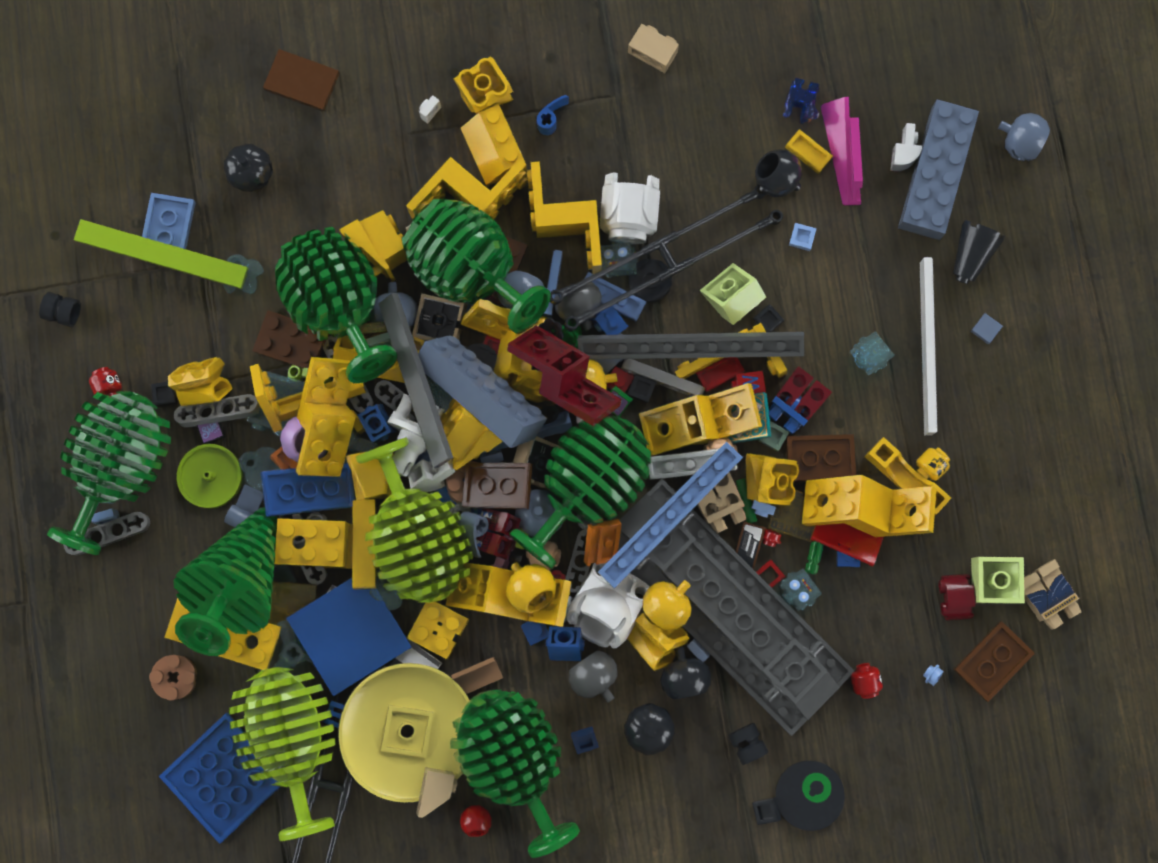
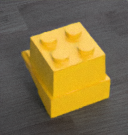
M382 210L360 222L357 219L339 229L343 238H346L345 234H347L351 238L349 242H353L361 248L367 260L374 265L372 268L374 276L383 273L391 282L395 281L391 270L405 262L407 258L402 243L403 235L402 233L397 235L400 231L391 214L386 216Z
M454 398L450 402L449 409L446 413H442L440 417L453 455V469L458 470L472 459L477 460L483 451L489 452L503 442Z

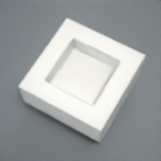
M433 95L429 100L426 99L419 108L421 119L428 124L441 109L440 101Z

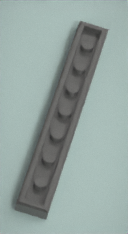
M391 293L379 303V307L392 346L397 352V361L433 468H439L453 459V455L398 293Z

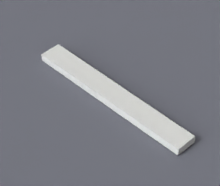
M924 257L920 262L924 435L932 436L937 432L932 257Z

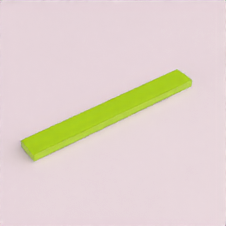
M80 219L74 240L79 243L238 289H243L249 270L248 267L82 219Z

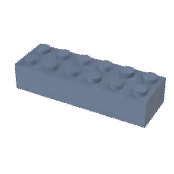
M938 99L935 101L930 111L921 143L922 150L916 161L898 229L941 240L945 235L979 111Z
M451 335L424 342L418 355L425 374L506 445L512 448L536 438L547 418L541 413L539 408L532 406L526 401L521 393L512 389L505 379L498 377L490 366L476 358L475 353L467 350L456 337Z

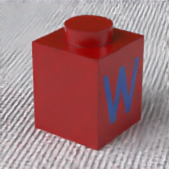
M763 371L736 374L734 381H731L732 388L751 383L754 394L766 393Z

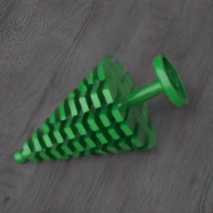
M265 506L256 510L253 515L247 517L175 575L177 578L174 579V589L180 592L176 596L180 603L190 612L181 616L177 621L175 633L184 645L197 653L207 656L222 655L229 649L231 644V637L226 627L235 634H247L248 630L255 633L261 631V628L263 629L268 624V619L270 620L278 516L266 517Z

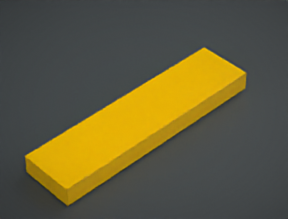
M375 499L353 500L352 588L354 590L376 588V567H374L372 562L376 557L375 554H369L368 547L373 545V539L365 541L366 533L374 529V524H369V517L376 514Z

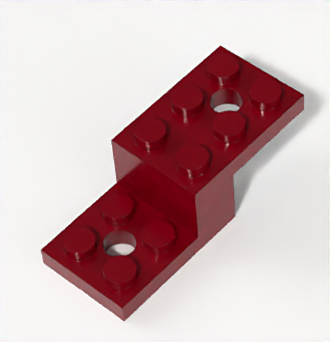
M536 325L508 343V352L543 372L539 394L590 425H596L620 407L621 398L586 378L590 356Z

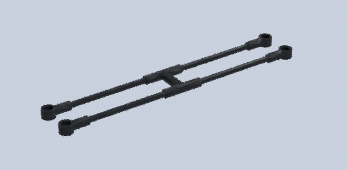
M756 186L753 191L741 196L739 200L677 232L669 233L642 247L640 251L576 284L572 283L561 290H552L550 293V303L557 305L563 298L576 292L578 288L642 255L646 256L657 249L659 250L669 267L668 269L657 274L651 280L591 311L588 310L576 317H568L564 323L565 329L571 332L575 331L578 325L593 318L595 314L658 281L662 282L694 265L695 262L756 230H761L771 224H779L783 219L782 212L780 210H773L768 217L756 222L754 226L693 258L689 257L678 264L676 263L666 246L667 244L741 204L744 205L754 199L764 198L766 194H759L757 189H760V187ZM773 215H777L779 219H774ZM557 294L560 299L555 300L552 295ZM568 321H573L575 326H569Z
M342 691L335 695V702L339 703ZM331 732L325 734L324 740L330 739ZM327 748L322 749L320 755H326ZM322 763L314 768V772H318L312 776L307 803L311 813L319 788L341 793L335 826L325 863H331L343 812L347 808L354 777L347 769L343 784L321 779L325 763ZM304 837L298 838L292 863H298Z

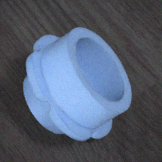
M938 664L935 667L930 665L923 675L926 678L925 682L933 686L944 672L939 668Z

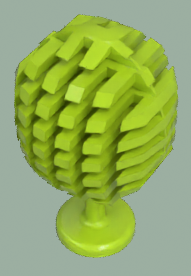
M407 437L355 456L360 464L373 459L379 460L392 493L380 505L382 507L378 514L369 517V524H374V529L366 533L365 541L373 539V545L368 547L369 554H375L376 558L372 562L374 567H379L381 570L377 573L379 579H387L389 582L383 585L387 591L397 590L399 592L397 595L400 599L419 601L417 603H431L447 598L458 588L456 584L459 579L470 575V568L463 567V565L470 559H473V550L463 551L466 546L470 545L469 538L459 539V536L465 533L466 530L464 525L458 526L456 522L461 519L459 512L451 513L449 511L450 508L456 506L451 500L442 503L438 500L442 498L438 491L428 494L420 491L422 489L404 488L392 457L394 451L408 446L409 441Z
M273 667L261 670L247 680H254L250 688L233 692L231 700L245 696L247 698L245 704L229 708V715L245 711L243 719L230 722V729L245 726L246 732L234 735L232 739L233 743L245 740L249 742V746L236 749L237 756L252 753L255 756L254 759L241 762L243 769L259 766L263 768L264 771L249 775L253 781L273 778L278 782L271 785L290 788L297 825L285 828L279 832V841H286L318 833L335 826L334 820L331 817L312 820L303 782L318 772H312L315 766L331 761L333 753L320 756L319 754L320 750L334 746L335 738L321 741V735L334 731L333 724L320 727L321 720L332 717L331 710L318 713L316 709L318 706L328 704L327 697L312 700L310 696L311 693L323 691L321 684L305 688L301 682L314 679L310 672L294 676L287 672L294 669Z

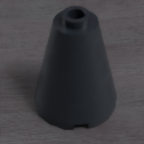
M964 220L961 227L953 274L957 276L955 280L968 284L969 281H975L1005 238L999 232L983 225L977 224L974 227L970 225L971 221Z

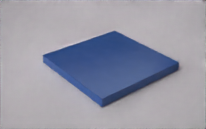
M352 578L286 618L333 696L412 648L377 589L354 590L352 588Z
M228 712L159 776L219 844L281 787L271 785L278 782L273 778L259 781L251 779L249 775L264 771L261 766L249 769L242 768L241 762L254 759L255 756L253 753L237 756L236 749L249 746V742L245 740L233 743L232 736L246 731L242 727L230 729V722L235 721V719Z

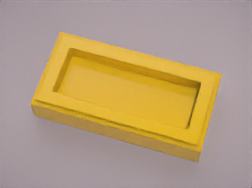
M800 129L785 146L787 150L794 153L796 157L818 174L833 157V155Z

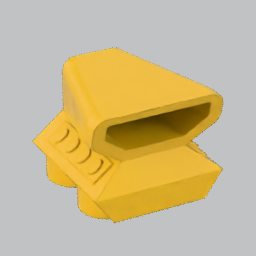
M491 56L479 60L477 65L470 69L462 70L457 77L453 78L469 110L476 114L497 104L501 105L513 100L510 95L513 90Z
M217 357L201 362L187 363L168 375V387L176 391L181 406L218 402L232 390L230 382L226 378L220 377L225 363L221 358Z
M362 453L346 456L347 463L352 472L356 500H378L387 498L392 494L379 460L373 459L360 464L355 456Z
M747 453V499L768 504L790 505L796 493L793 482L799 474L797 461Z
M643 612L635 620V626L627 640L647 664L656 671L674 661L676 656L674 649L687 644L689 637L681 627L676 630H664L658 627Z

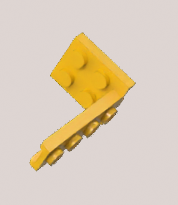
M759 323L758 325L754 326L753 329H751L750 331H748V329L746 328L738 333H758L766 331L763 325ZM724 357L698 358L691 363L686 361L677 366L678 370L675 373L678 378L686 379ZM767 357L769 360L767 361V367L773 376L777 374L780 379L787 375V368L780 357Z
M259 364L250 366L255 397L274 432L283 430L282 421L297 417L303 391L277 400V392L274 386L270 387V379L267 372H262ZM333 381L328 382V383H325L324 385H329V384H331ZM351 383L348 399L366 393L364 384Z

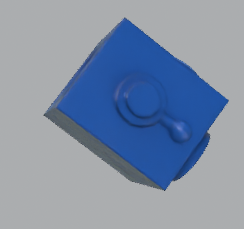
M613 306L595 314V317L591 319L595 329L602 335H618L628 327Z
M383 404L369 405L362 413L357 415L372 443L389 439L390 435L397 432L396 429L387 423L389 416Z
M549 627L546 646L550 660L581 661L582 651H584L583 647H585L581 627Z

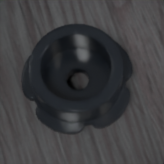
M518 548L512 550L509 556L511 566L518 562L521 567H524L527 560L526 551Z

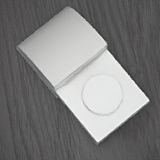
M906 123L902 132V144L896 143L892 149L891 171L908 169L920 155L922 146L916 145L918 132L915 131V124Z
M422 459L409 472L410 488L431 492L444 487V479L455 472V469H453V459L439 468H433L431 461L428 462Z

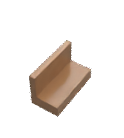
M495 657L451 675L452 679L459 684L466 694L503 678Z

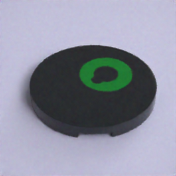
M809 760L792 764L781 774L776 785L775 795L779 812L787 822L796 828L807 831L823 829L831 825L843 809L845 800L843 784L836 772L821 762Z

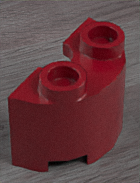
M969 574L941 576L938 587L939 592L944 593L945 602H941L940 609L942 616H945V621L972 619L974 617L972 607H975L974 586L970 585Z

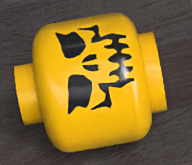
M938 447L936 449L928 448L916 461L919 467L917 472L926 479L930 478L937 481L949 470L950 458Z

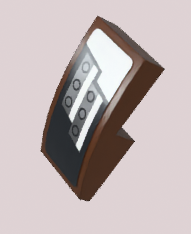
M743 522L735 552L754 570L766 527Z

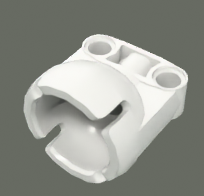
M594 563L590 573L568 607L567 621L569 624H573L574 627H581L582 637L601 647H608L610 645L612 648H617L626 641L635 626V620L643 612V599L638 598L635 594L639 593L644 596L650 586L629 573L614 589L602 576L596 573L606 563L598 565Z

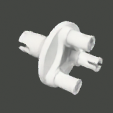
M403 394L397 410L393 411L387 421L390 426L400 431L397 437L398 440L407 437L409 441L408 446L395 451L393 455L398 473L404 477L410 474L409 472L413 468L418 456L427 450L419 424L408 418L413 406L407 394ZM436 406L439 417H441L445 410Z

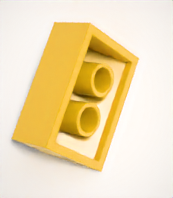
M499 104L479 112L461 127V131L486 187L500 181L519 159L525 163Z

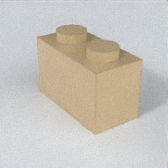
M641 24L628 45V53L666 73L678 53L679 44H677L674 38L659 34L654 27Z

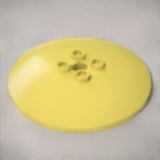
M395 664L369 675L349 696L339 722L340 751L350 774L370 793L394 802L419 801L425 767L451 771L455 775L454 778L458 780L463 774L460 769L461 763L456 761L454 753L458 749H451L450 741L452 738H457L456 728L453 727L452 722L462 717L463 713L461 712L470 701L466 693L447 674L423 664ZM411 725L414 732L410 737H403L401 735V728L403 726Z

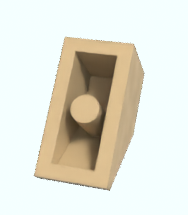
M425 767L416 811L418 817L423 818L449 800L451 792L455 793L457 779L454 778L453 772Z

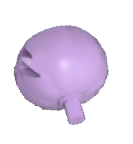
M293 417L287 421L283 428L280 441L286 456L298 463L305 429L299 420ZM323 450L318 458H322L327 450Z

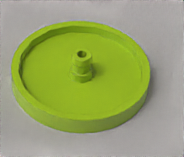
M203 444L191 449L182 458L177 469V484L181 494L187 501L201 508L213 509L226 505L234 499L242 485L243 472L238 458L227 448L216 444Z

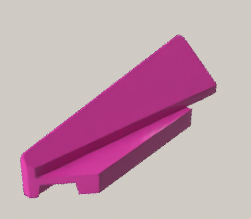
M843 97L823 104L821 111L831 155H833L832 159L842 204L845 206L861 205L860 188L863 185L859 117L850 118L849 97Z

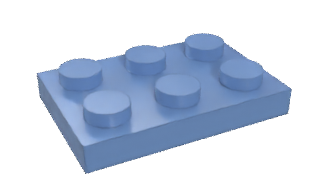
M151 193L142 237L186 249L196 203L195 200Z

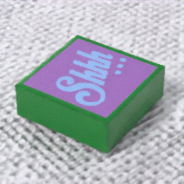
M615 386L610 393L621 398L622 401L620 407L613 411V413L620 417L633 399Z

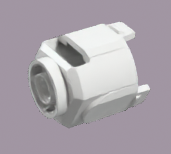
M613 172L605 175L602 189L600 228L603 232L609 234L608 239L613 242L623 244L646 243V237H650L657 232L660 200L659 179L650 175L647 177V185L638 183H617L618 173Z

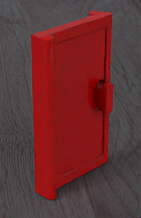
M845 523L815 525L810 540L817 541L873 567L883 537H874Z

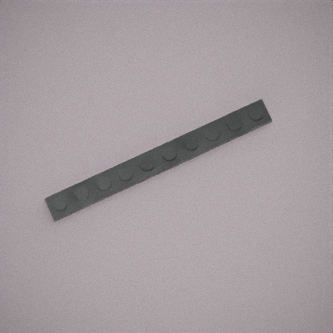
M804 332L578 335L577 339L578 350L590 356L589 359L804 356Z

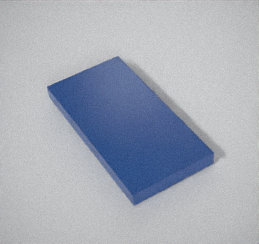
M348 463L343 464L340 477L298 475L296 468L261 472L266 517L353 508L355 496L352 473Z

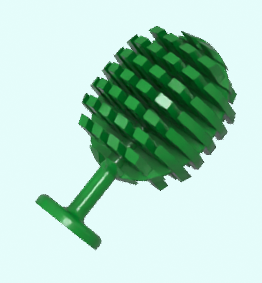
M433 199L423 211L413 218L409 230L402 237L406 258L416 277L431 292L457 303L475 304L479 299L486 300L494 292H497L513 305L508 316V327L510 330L520 334L530 329L546 311L551 298L550 291L544 286L538 285L528 289L521 295L505 282L509 270L514 265L508 240L505 234L501 232L500 226L485 211H479L478 207L471 204L468 205V203L463 201Z
M333 227L324 228V235H321V231L315 229L307 231L302 236L299 234L293 237L291 242L281 246V258L278 259L275 265L276 291H278L284 307L299 330L308 334L309 326L313 334H317L319 341L327 340L328 334L337 337V339L346 335L349 337L358 353L346 368V376L350 382L363 383L379 377L394 365L398 355L395 349L389 345H378L370 348L360 331L362 324L364 325L370 321L371 310L374 309L377 293V277L374 276V271L369 265L367 258L362 253L361 248L355 243L349 242L351 238L347 234H345L346 238L344 237L343 241L341 240L342 236L339 233H335V228Z
M119 391L116 392L119 394L112 396L97 392L93 398L102 402L96 405L85 401L81 407L90 413L88 415L77 413L74 420L82 425L81 427L71 425L68 431L73 436H76V440L66 437L63 444L65 447L73 450V453L62 450L60 458L70 463L73 468L61 467V474L76 481L78 486L74 488L86 499L71 531L59 527H51L48 530L47 536L53 540L88 554L99 555L101 546L97 542L85 537L98 504H112L121 499L135 502L139 496L133 492L147 493L151 487L144 483V481L155 482L157 474L151 470L152 468L160 470L163 462L157 459V455L166 457L168 453L167 449L160 446V441L171 444V436L160 432V426L170 428V421L157 416L154 410L157 407L147 397L135 392Z
M615 415L607 416L594 426L583 420L578 423L579 429L573 426L567 431L570 438L563 435L558 440L559 446L562 449L555 446L551 451V456L557 462L548 460L546 469L552 477L545 475L544 484L562 503L560 504L551 495H547L555 511L533 538H530L518 529H513L509 534L519 545L548 568L552 569L556 564L555 559L543 549L548 540L566 519L584 524L571 513L572 511L592 524L601 523L603 519L600 516L611 520L617 517V513L613 509L622 513L629 508L625 501L629 503L635 502L638 497L633 490L642 492L645 486L642 479H648L650 473L646 464H651V451L644 446L646 444L649 445L640 429L629 420Z
M488 690L474 696L461 712L463 713L462 717L452 722L453 727L456 728L457 738L451 739V749H458L454 753V757L457 762L461 763L460 769L467 776L466 780L469 786L475 788L473 792L476 795L488 797L497 804H508L510 806L528 805L542 832L529 844L528 853L531 858L542 857L563 847L580 832L578 825L574 822H566L554 826L540 799L542 794L548 789L546 787L550 783L549 778H554L560 774L559 767H555V762L557 761L556 757H561V746H553L556 745L558 739L554 733L550 732L552 727L549 721L544 719L545 713L543 710L535 708L538 705L537 701L533 698L524 699L519 692Z

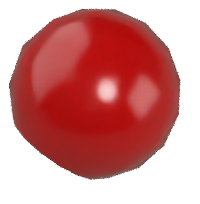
M480 805L469 806L461 814V828L470 837L483 836L491 828V815L487 809Z

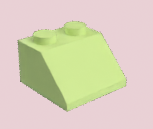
M734 263L700 290L716 311L732 325L741 320L743 316L766 298L757 279Z
M1024 557L971 558L975 603H1025Z

